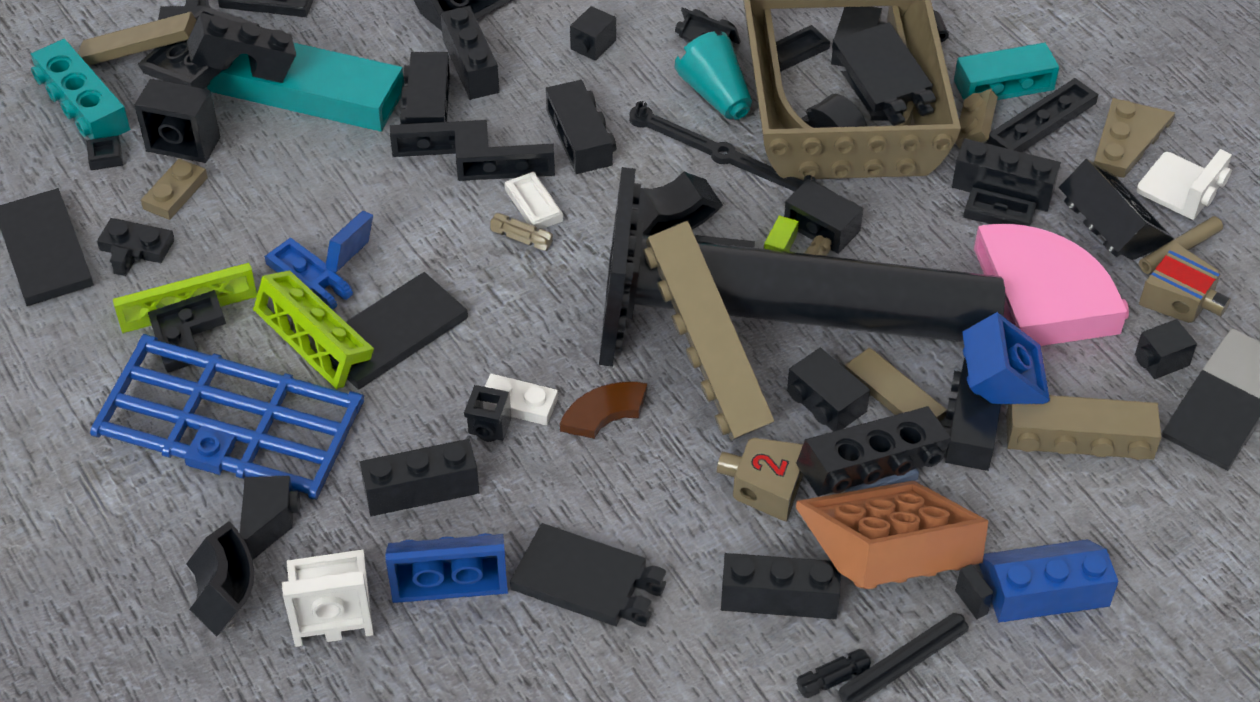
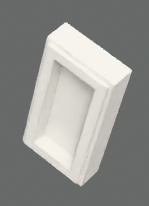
M535 172L504 182L505 191L525 221L530 225L536 226L537 231L563 222L562 211Z

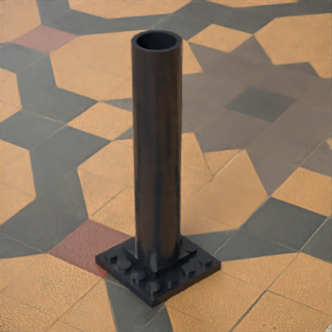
M621 168L599 365L613 367L614 353L622 352L624 332H618V330L625 331L626 318H633L634 305L674 309L671 300L665 302L657 285V282L662 281L657 268L650 269L643 249L648 248L646 241L649 235H643L644 220L638 219L639 209L632 207V204L639 205L641 184L634 183L636 171L634 168ZM697 241L729 316L964 343L963 331L996 312L1002 316L1004 315L1005 286L1001 276Z

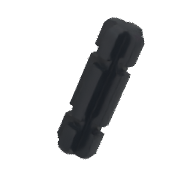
M857 649L848 653V658L841 656L815 668L816 673L814 674L812 671L798 676L796 683L798 690L804 698H810L819 694L820 688L827 690L851 679V674L853 673L860 675L870 668L871 661L865 650Z

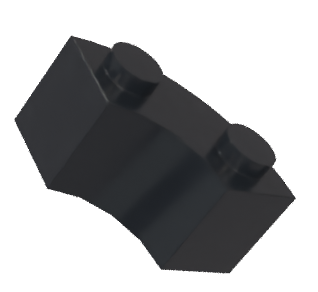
M683 172L674 181L664 186L653 189L641 188L639 205L632 204L633 208L639 209L638 219L644 220L643 235L649 236L686 221L689 222L693 230L706 222L723 206L706 179L687 172Z
M230 521L207 536L186 563L194 574L198 586L196 601L189 610L216 637L225 629L248 600L254 583V566L250 551L243 537Z

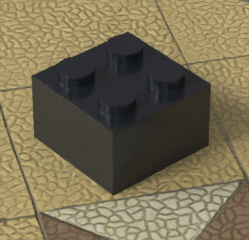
M150 79L134 104L146 152L202 163L208 161L221 137L211 90Z

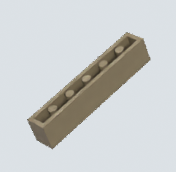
M683 222L649 236L646 241L648 248L643 249L646 261L650 269L657 268L662 279V281L657 282L659 291L665 302L671 300L676 314L671 316L674 326L679 335L685 334L690 344V347L686 348L687 356L694 369L699 367L705 380L700 382L707 401L714 400L719 414L714 417L721 434H728L730 440H734L773 423L774 418L689 222Z

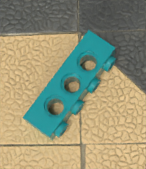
M65 38L30 53L34 67H31L34 79L39 85H45L46 91L53 102L59 101L63 113L68 119L73 118L75 120V124L83 137L88 136L92 140L121 135L131 130L124 105Z

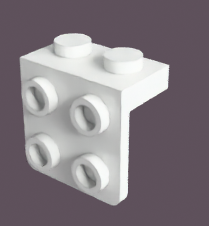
M1220 149L1209 164L1203 168L1171 152H1164L1138 183L1136 191L1138 194L1194 220L1204 206L1208 207L1211 204L1217 189L1224 187L1232 172V169L1228 168L1232 154Z

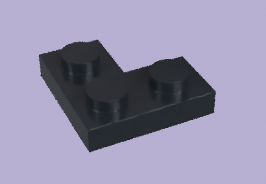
M215 290L148 312L154 335L158 338V341L197 352L198 349L193 335L226 324ZM162 357L167 373L191 365Z

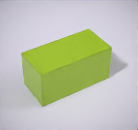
M779 215L764 242V249L789 252L797 237L799 221Z

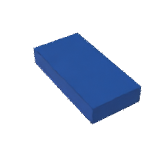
M366 211L360 212L330 239L325 264L327 269L337 272L369 242L373 220L372 214Z

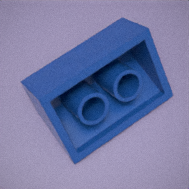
M484 533L471 537L454 538L447 536L434 540H403L397 543H388L385 555L393 603L508 594L504 534L492 535Z
M1088 539L986 553L983 556V563L979 564L984 580L993 591L991 602L998 623L1110 607L1119 582L1107 549Z

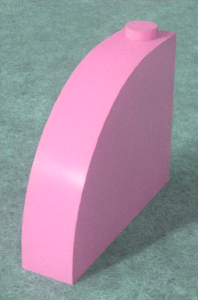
M1016 224L978 226L974 251L984 275L1001 276L1004 280L1005 305L1003 317L1039 343L1040 346L1121 334L1125 319H1128L1129 316L1128 304L1125 299H1121L1111 276L1105 268L1085 249L1060 235L1035 227Z

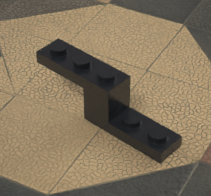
M487 120L390 125L393 157L456 154L458 181L517 178L531 172H535L537 177L555 176L554 143L489 147Z

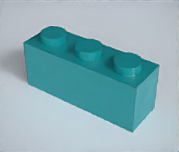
M1046 42L958 57L954 83L963 100L974 93H981L988 89L993 90L998 97L997 100L1055 90L1059 65Z

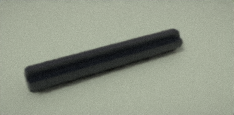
M952 613L840 687L838 694L841 701L863 702L965 634L969 626L964 616Z

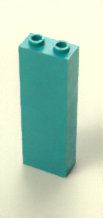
M294 43L296 57L283 83L252 77L248 55L241 54L228 69L221 71L207 86V90H211L212 93L382 132L402 97V87L405 85L403 67Z

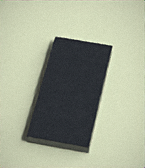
M59 188L0 205V229L26 306L94 286Z
M425 272L421 273L346 321L352 329L374 348L371 360L351 365L347 380L358 390L467 319L468 310ZM329 354L331 364L337 369L339 362Z

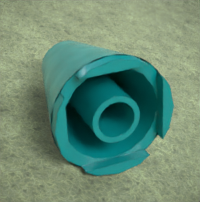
M715 31L708 32L688 43L684 47L686 54L680 60L678 56L675 59L674 68L678 75L726 119L739 120L745 117L750 111L752 98L732 42L727 34L722 32V35L717 36Z

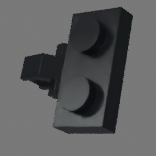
M110 218L99 236L97 244L100 251L111 253L110 263H112L113 274L126 276L135 260L140 261L142 259L162 263L174 242V235L172 230Z

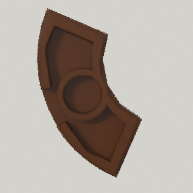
M611 383L585 393L563 415L560 422V432L595 439L600 429L612 421L622 418H639L647 394V383Z

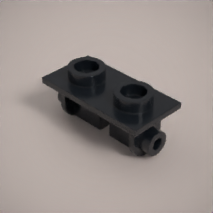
M683 7L681 8L684 21H679L675 28V33L679 34L680 38L691 42L703 34L715 31L717 36L722 35V32L726 33L732 42L733 48L735 43L740 44L741 41L737 28L731 22L724 19L717 21L709 18L706 13L698 9L691 11Z

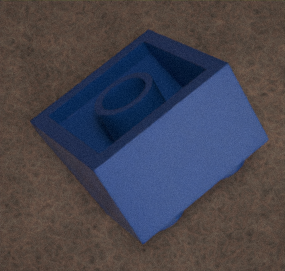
M998 312L962 332L964 340L963 355L967 361L968 368L967 383L976 395H981L992 404H1045L1050 401L1039 343Z

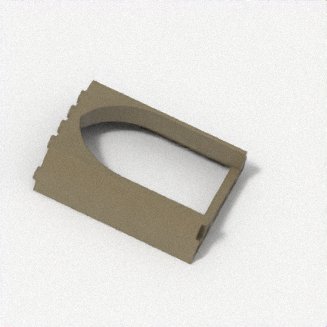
M743 0L765 151L772 167L780 177H796L804 180V177L807 175H811V179L812 177H815V179L927 176L946 158L958 138L961 126L931 0ZM889 6L887 23H891L933 84L932 92L936 97V101L930 103V105L933 107L934 113L921 116L914 103L910 101L905 103L907 111L903 114L905 122L895 126L812 128L796 114L785 96L770 9Z

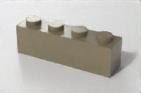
M1049 395L1050 401L1045 404L1008 405L1006 413L1007 449L1026 452L1043 451L1060 454H1085L1097 457H1126L1142 460L1155 458L1161 440L1158 403Z

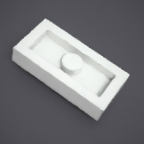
M490 374L485 385L488 388L510 392L511 417L546 426L558 401V390L495 374ZM483 401L484 409L495 411L497 404Z

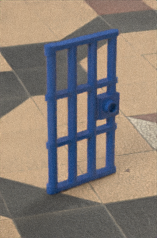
M143 334L95 419L90 434L94 437L99 438L102 435L162 452V456L171 458V456L185 459L186 466L220 475L222 470L235 473L236 477L242 479L245 477L290 476L293 490H299V492L308 494L309 498L317 500L356 415L364 403V395L352 391L348 394L295 379L291 374L285 373L280 375L223 359L219 354L208 355L158 341L157 337ZM152 353L205 369L197 383L143 368L140 365L146 354ZM216 372H220L277 389L270 403L209 385ZM133 379L190 395V398L184 409L179 410L126 395L125 392ZM287 392H292L345 407L347 411L340 423L282 407L281 404ZM204 399L263 417L256 431L194 413L201 400ZM119 407L175 423V426L168 439L110 423L109 421L116 408ZM275 419L334 436L328 451L271 436L267 433ZM187 427L198 430L191 445L180 442ZM236 441L249 444L241 460L230 457ZM264 448L317 463L321 466L314 480L254 464L253 461L259 449Z

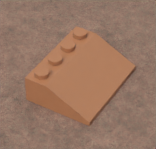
M914 480L796 502V509L838 572L852 580L857 587L863 589H874L879 584L889 582L903 583L908 578L918 576L930 577L935 576L937 572L960 570L970 564L983 563L989 521Z

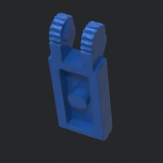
M289 238L264 256L266 265L277 273L290 270L332 310L337 307V301L325 290L326 287L330 285L334 293L344 300L353 295L351 286L343 278L338 276L336 272L327 269L325 262L292 238Z

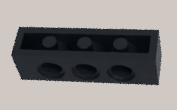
M929 406L805 439L796 464L818 497L829 493L837 494L850 487L864 483L869 485L879 479L892 475L901 476L910 470L924 466H935L944 458V453L951 437Z

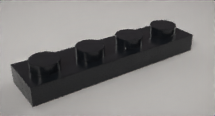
M1074 78L991 131L986 143L1023 152L1095 105L1099 94Z

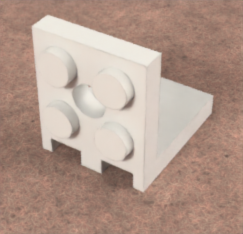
M363 549L287 560L288 581L282 582V591L295 647L303 646L302 637L325 634L326 642L342 640L341 631L364 628L366 636L374 635Z

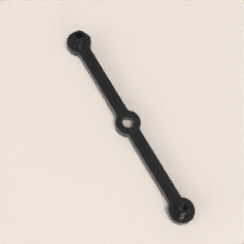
M644 101L637 102L636 106L629 112V121L635 127H648L711 155L713 161L718 164L734 165L794 192L807 179L811 180V175L805 176L804 180L796 177L782 178L773 167L735 151V147L730 143H717L654 115Z

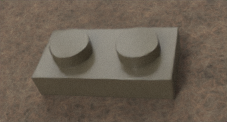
M992 89L981 93H974L964 99L959 119L961 130L955 142L959 149H961L964 138L978 142L988 140L998 98Z
M178 159L141 199L142 208L170 220L208 178L206 169Z

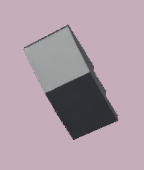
M1231 328L1179 404L1163 430L1162 437L1229 471L1242 447L1246 446L1260 422V342Z

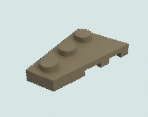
M1112 98L1094 163L1113 175L1124 178L1143 157L1144 151L1150 144H1154L1163 129L1171 125L1176 112Z

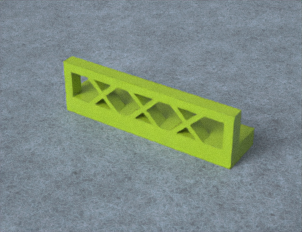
M245 263L117 297L112 300L123 334L152 326L148 315L150 311L213 290L217 294L221 307L257 297V291L250 263Z
M290 270L262 276L253 310L335 389L343 388L351 365L371 360L374 348ZM269 297L273 301L276 314L267 307ZM287 315L293 319L296 333L291 330ZM308 334L314 338L317 353L311 349ZM329 354L339 362L336 372L332 368Z

